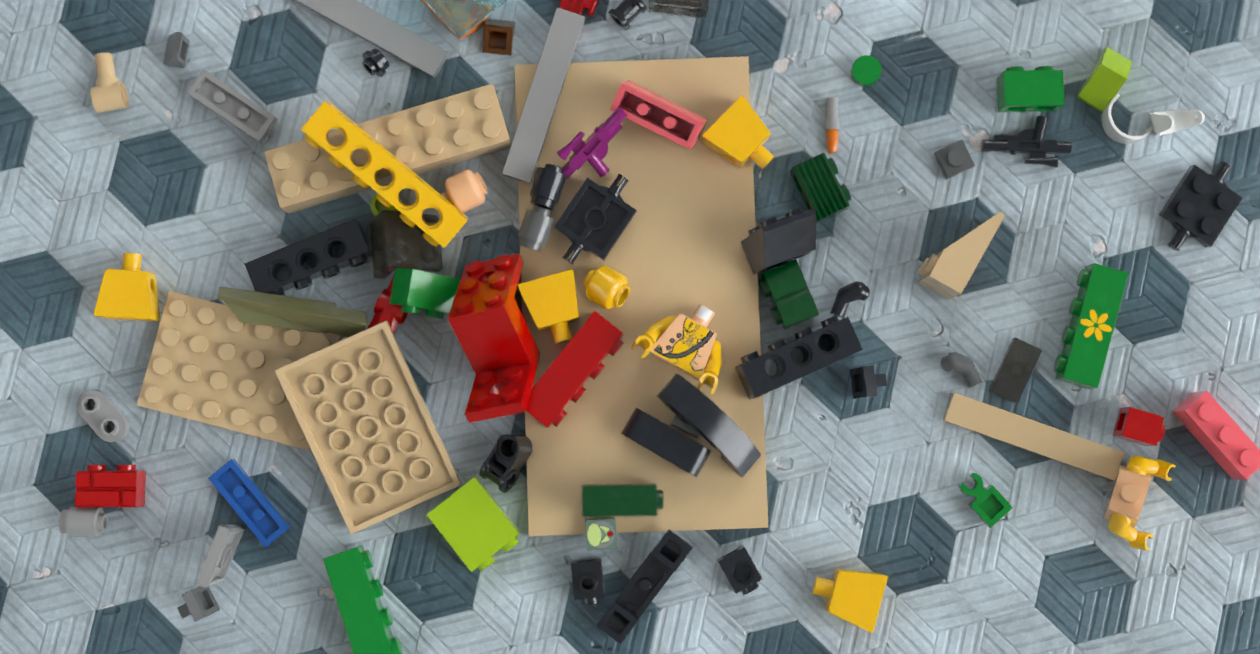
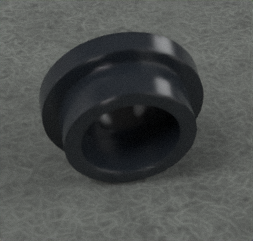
M373 49L362 54L364 59L362 64L372 76L376 74L379 77L386 74L389 63L379 50Z

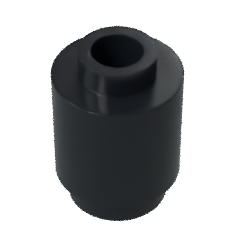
M545 164V168L538 167L530 192V196H532L531 204L553 210L554 205L559 202L566 176L562 174V168L551 164Z

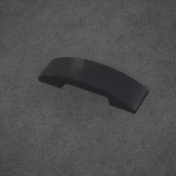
M675 374L657 395L675 415L683 417L721 454L720 458L740 477H744L761 456L758 449L737 424L712 400L681 375Z
M668 529L596 626L621 644L661 588L693 549V546Z

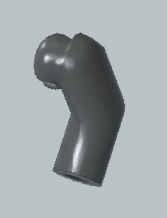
M952 352L941 359L942 368L946 372L952 370L961 372L969 388L982 382L973 361L969 357Z

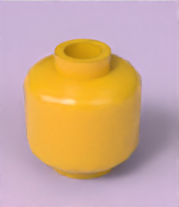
M603 265L596 270H591L584 280L587 298L604 309L610 310L622 306L630 293L627 277L609 266Z

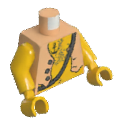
M699 305L691 319L681 313L677 317L669 315L652 324L632 344V350L635 346H641L644 349L641 358H645L650 352V354L698 380L697 389L700 390L702 384H708L711 387L710 394L712 395L718 385L717 378L722 366L721 344L716 340L717 334L707 328L715 314L710 309Z
M1133 456L1128 460L1126 466L1120 465L1103 519L1109 521L1108 527L1110 531L1128 541L1132 548L1150 550L1146 546L1147 538L1153 539V535L1137 531L1134 526L1139 519L1149 488L1150 474L1170 481L1172 478L1168 477V471L1171 467H1176L1172 463L1161 459L1152 460Z

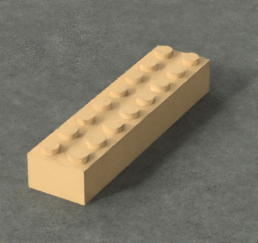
M493 83L357 124L417 175L510 148L512 144ZM341 130L329 132L328 138L332 144L341 145L344 142V134ZM306 140L264 152L279 206L288 214L372 189L370 186L366 189L352 179L353 172L345 166L342 169L337 167L328 159L330 153L321 146L319 149L314 148ZM358 148L353 151L352 158L356 164L364 165L368 162V154L365 150ZM381 168L376 172V179L381 184H389L392 182V174L389 170Z

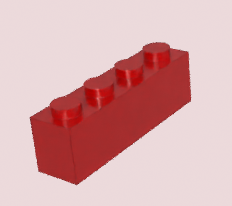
M594 311L531 389L526 411L545 427L549 428L552 424L557 427L568 414L564 409L569 402L577 403L587 390L583 387L590 377L595 380L605 368L602 361L608 354L614 356L622 347L624 342L620 339L623 336V332Z

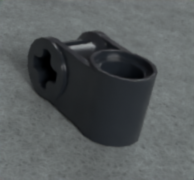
M503 435L499 437L490 455L480 468V477L490 479L499 486L498 488L501 492H508L517 482L522 468L532 453L530 439L525 435ZM513 442L516 445L515 454H513L511 451V445Z

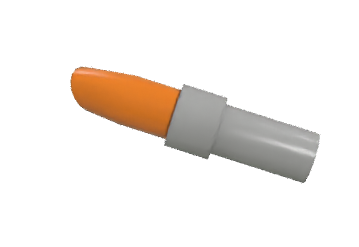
M836 97L826 98V142L828 153L832 154L838 149V131L840 130L838 98Z

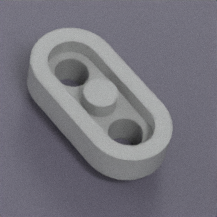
M88 390L79 396L77 400L78 413L102 440L118 442L127 436L129 432L127 418L105 393L97 390ZM90 400H94L95 407L93 410H89L88 408V402ZM109 422H113L115 425L111 433L107 430Z

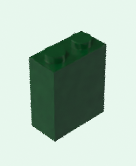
M656 483L582 485V517L657 516V509H663V490H657Z

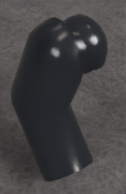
M855 281L840 288L830 314L844 318L850 302L855 300L864 301L869 297V287L863 282Z

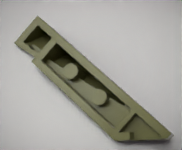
M219 286L217 298L224 301L239 321L243 323L323 334L330 332L347 338L364 331L367 325L365 311L337 308L336 303L221 286Z

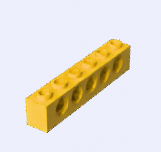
M328 100L319 106L301 128L306 134L303 138L316 149H319L320 146L330 153L328 159L340 169L344 166L354 173L352 179L365 189L370 186L378 193L375 196L378 201L387 208L393 205L401 212L399 217L410 227L413 228L417 225L425 232L422 236L433 246L437 247L440 244L445 248L468 221V217ZM336 128L343 132L344 142L341 145H334L330 142L328 134L331 129ZM360 148L367 152L368 162L366 164L359 165L354 162L352 153L355 149ZM381 168L389 170L392 174V182L389 184L379 183L376 179L377 170ZM404 188L412 189L416 194V201L411 204L402 202L399 197L400 191ZM427 208H434L439 212L440 219L435 223H428L423 218V211Z

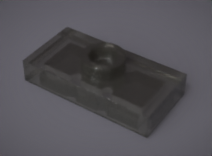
M1016 337L1012 338L988 391L1014 404H1018L1042 350Z

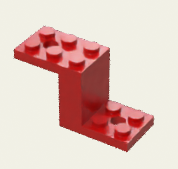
M520 253L500 255L495 259L483 262L474 261L469 265H465L448 316V321L476 374L464 413L469 423L526 412L540 352L514 299L524 264Z

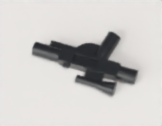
M1037 116L1034 129H1025L1017 136L994 135V140L982 139L981 151L1004 152L1011 155L1027 153L1030 154V158H1024V164H1043L1057 168L1058 156L1046 158V154H1070L1072 143L1044 140L1049 118Z

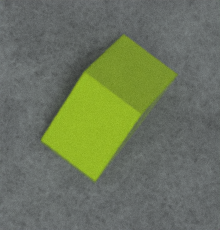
M1106 47L1078 93L1077 98L1102 112L1127 80L1132 61Z

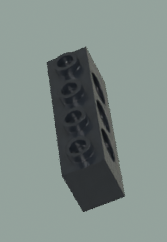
M355 218L244 264L255 292L285 296L284 291L294 287L296 290L307 288L313 284L312 280L321 276L324 279L334 277L345 266L351 265L354 268L368 262L367 257L374 254L361 222ZM337 244H344V254L339 258H333V247ZM310 255H316V266L312 269H306L304 265L305 259ZM283 266H288L289 276L285 280L279 281L277 278L278 270Z
M837 315L820 322L822 328L812 332L811 327L795 333L796 340L786 344L784 339L768 345L769 352L759 356L758 352L755 351L741 357L742 364L735 366V369L748 398L754 399L863 350L849 318L846 317L839 320ZM820 336L826 337L830 345L827 351L821 350L818 345ZM794 348L800 349L803 353V360L800 364L794 362L791 357V352ZM768 359L774 361L777 366L776 373L773 376L767 374L764 369L765 362Z

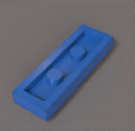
M235 459L229 460L208 478L265 548L291 528Z

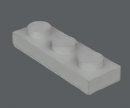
M204 69L187 92L188 95L260 143H263L278 121L275 116Z

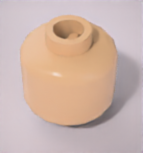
M466 169L446 179V191L442 193V196L461 212L466 213L485 202V194L488 193V189L479 172L473 173L471 170Z

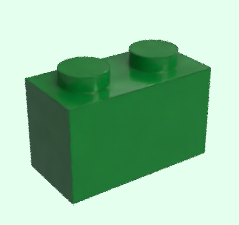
M1021 66L1006 68V71H1003L997 77L998 112L1058 111L1064 106L1063 70H1053L1052 66L1036 67L1035 70L1025 71L1024 67Z
M395 268L390 304L402 306L401 312L419 314V310L426 311V317L443 319L444 314L450 313L461 279L415 269Z

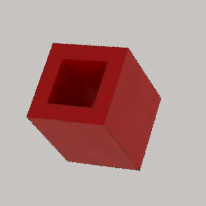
M1122 407L1118 414L1113 436L1144 446H1157L1165 434V425H1163L1165 417L1132 407Z

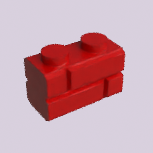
M87 465V471L76 472L75 506L144 507L146 472L136 471V465H117V471H106V465Z

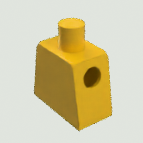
M742 95L702 135L701 142L739 168L751 159L763 170L774 158L763 146L770 137V131Z
M123 253L122 270H105L94 309V316L104 319L160 322L157 278L151 272L141 271V254Z
M573 269L518 284L519 291L538 330L551 328L555 344L571 340L572 336L568 323L579 320L576 281Z
M835 569L832 580L818 576L815 577L812 594L827 598L825 604L827 612L873 633L888 576L875 572Z

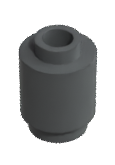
M534 206L532 211L526 209L518 233V237H520L518 245L541 252L542 246L547 244L554 223V218L549 217L551 211Z

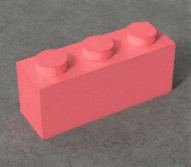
M630 80L622 82L610 108L613 112L618 107L623 109L627 114V119L689 150L696 146L708 119Z
M1208 391L1194 392L1172 411L1232 479L1247 480L1260 468V449Z

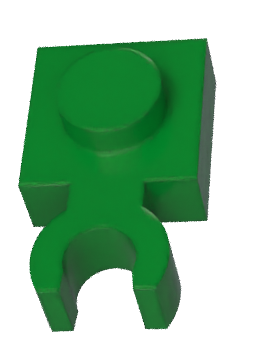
M971 473L970 477L975 481V486L972 489H968L964 483H960L958 487L962 493L971 495L974 498L968 505L986 526L991 528L1013 507L993 485H989L984 489L982 478L976 473Z

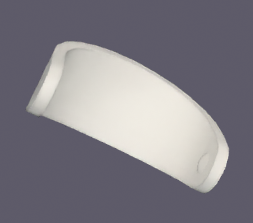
M1117 93L1102 112L1101 121L1103 129L1112 140L1118 143L1132 144L1149 135L1154 128L1153 126L1149 127L1140 136H1130L1120 131L1111 116L1112 105L1120 97V94Z
M1167 110L1149 113L1156 136L1167 135L1203 123L1205 119L1204 113L1200 110Z

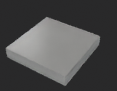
M237 523L219 525L196 581L197 585L206 588L224 582L245 530L244 526Z

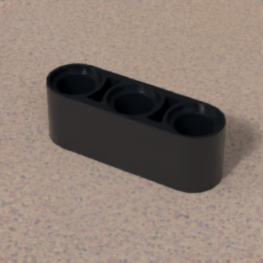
M635 408L621 432L622 435L695 477L698 476L711 453V450L638 408Z

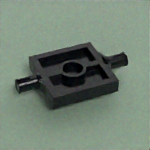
M1220 162L1213 175L1206 173L1196 165L1189 166L1159 213L1177 231L1170 243H1168V246L1172 247L1173 250L1179 251L1187 238L1195 239L1205 247H1211L1242 200L1240 195L1229 189L1223 182L1232 169L1231 165H1228L1226 162Z
M618 174L610 188L599 186L589 178L585 180L554 226L556 230L567 236L572 243L562 257L564 260H568L573 265L582 250L593 253L603 261L606 259L637 213V210L625 203L619 195L627 182H629L627 178H623L621 174Z

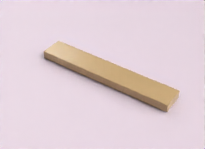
M957 393L951 394L943 421L1111 481L1116 480L1124 455L1122 451Z

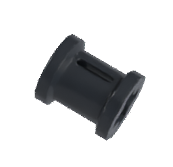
M623 0L616 9H611L608 13L616 24L627 31L630 28V23L640 12L644 13L647 7L642 0ZM631 7L632 9L624 15V12Z

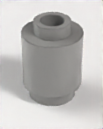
M71 506L69 509H63L59 517V530L69 537L99 538L108 527V515L104 513L101 507Z

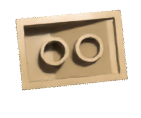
M999 212L938 254H932L930 258H926L918 271L922 275L918 283L948 300L960 295L1005 215Z

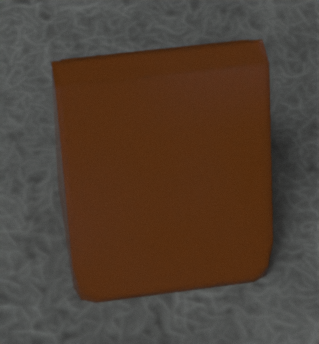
M487 19L484 23L482 52L511 56L515 22Z

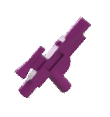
M618 107L604 123H601L599 127L594 129V132L586 141L582 139L585 134L580 131L569 144L557 151L558 156L563 160L567 159L571 151L574 152L569 161L562 167V174L567 179L586 161L589 162L600 177L605 176L610 171L602 159L608 152V142L623 128L620 123L627 116L623 109Z

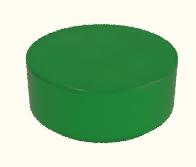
M869 55L856 59L851 68L852 79L860 86L873 85L881 75L879 61Z

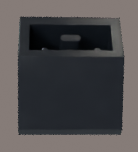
M798 208L786 213L785 217L776 220V217H772L762 221L758 227L748 231L749 236L742 240L741 244L753 274L801 258L816 249V212L814 209L803 212L802 208Z

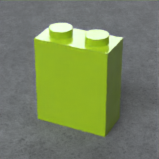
M473 477L427 514L471 572L476 568L482 572L495 562L492 556L502 549L506 553L519 542L516 536L521 533L478 477Z

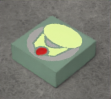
M616 518L585 520L587 551L617 549Z

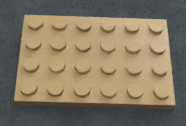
M169 291L137 406L311 450L274 370L342 340V336L330 332L323 334L243 323L239 321L227 305Z
M387 320L274 370L350 534L365 529L462 484Z

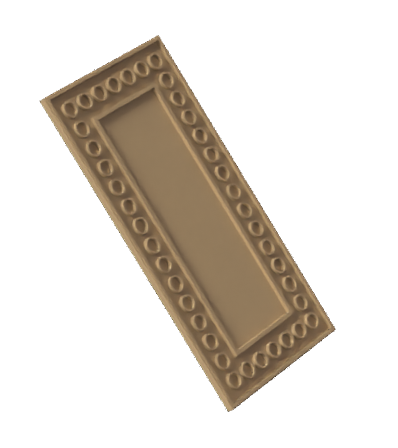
M745 56L571 63L532 182L528 184L518 180L519 230L526 209L532 211L535 206L530 203L532 198L530 192L538 167L545 168V164H551L562 168L569 161V158L574 153L573 151L570 152L566 160L561 159L557 151L569 144L580 131L585 134L582 139L586 141L594 132V129L599 127L601 123H604L614 113L610 108L622 82L630 80L708 119L696 146L689 150L625 118L620 123L623 128L608 142V152L602 159L610 171L605 176L600 177L589 162L586 161L568 179L566 178L558 204L554 205L553 210H549L551 211L549 217L554 218V223L546 246L543 245L541 252L520 245V255L524 261L521 271V283L573 269L576 281L579 320L568 323L572 338L592 313L596 311L623 332L620 340L624 342L614 356L608 354L602 361L605 368L595 380L590 377L583 387L587 390L577 403L570 401L564 410L568 414L557 427L552 424L547 428L527 411L525 412V433L532 443V453L526 461L529 536L586 534L585 520L616 518V533L668 531V529L671 531L769 528L763 395L749 399L735 369V366L742 364L741 357L755 351L758 352L759 356L761 355L758 273L753 274L741 241L749 236L748 231L756 227L753 161L749 159L739 168L701 142L702 135L741 95L750 104L749 58ZM538 64L515 65L516 129ZM618 174H621L629 182H627L619 195L625 203L636 209L637 213L604 261L593 253L582 250L572 265L568 260L566 261L562 258L572 243L567 236L554 228L555 224L587 178L599 186L610 188ZM603 265L609 266L625 275L630 287V293L624 304L610 310L604 309L590 301L586 296V286L584 285L587 274L591 270H596ZM521 295L522 316L540 352L532 385L533 388L571 340L555 344L551 328L539 331ZM699 305L715 313L707 328L717 334L716 340L721 344L722 366L717 378L718 385L712 395L710 394L711 387L708 384H702L700 391L737 424L760 452L761 456L744 477H740L720 458L721 454L701 435L699 438H695L671 426L675 414L657 395L675 374L681 375L696 388L699 381L650 354V352L645 358H641L644 353V349L641 346H635L633 350L631 349L635 340L642 336L652 324L669 315L677 317L680 313L691 319ZM635 408L644 411L711 450L697 477L621 434ZM656 483L657 490H663V509H657V516L582 517V485Z

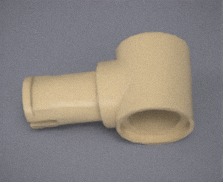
M98 53L94 55L97 80L95 81L96 87L91 88L90 94L95 111L103 113L128 108V93L123 82H120L119 78L116 77L113 55L111 53Z

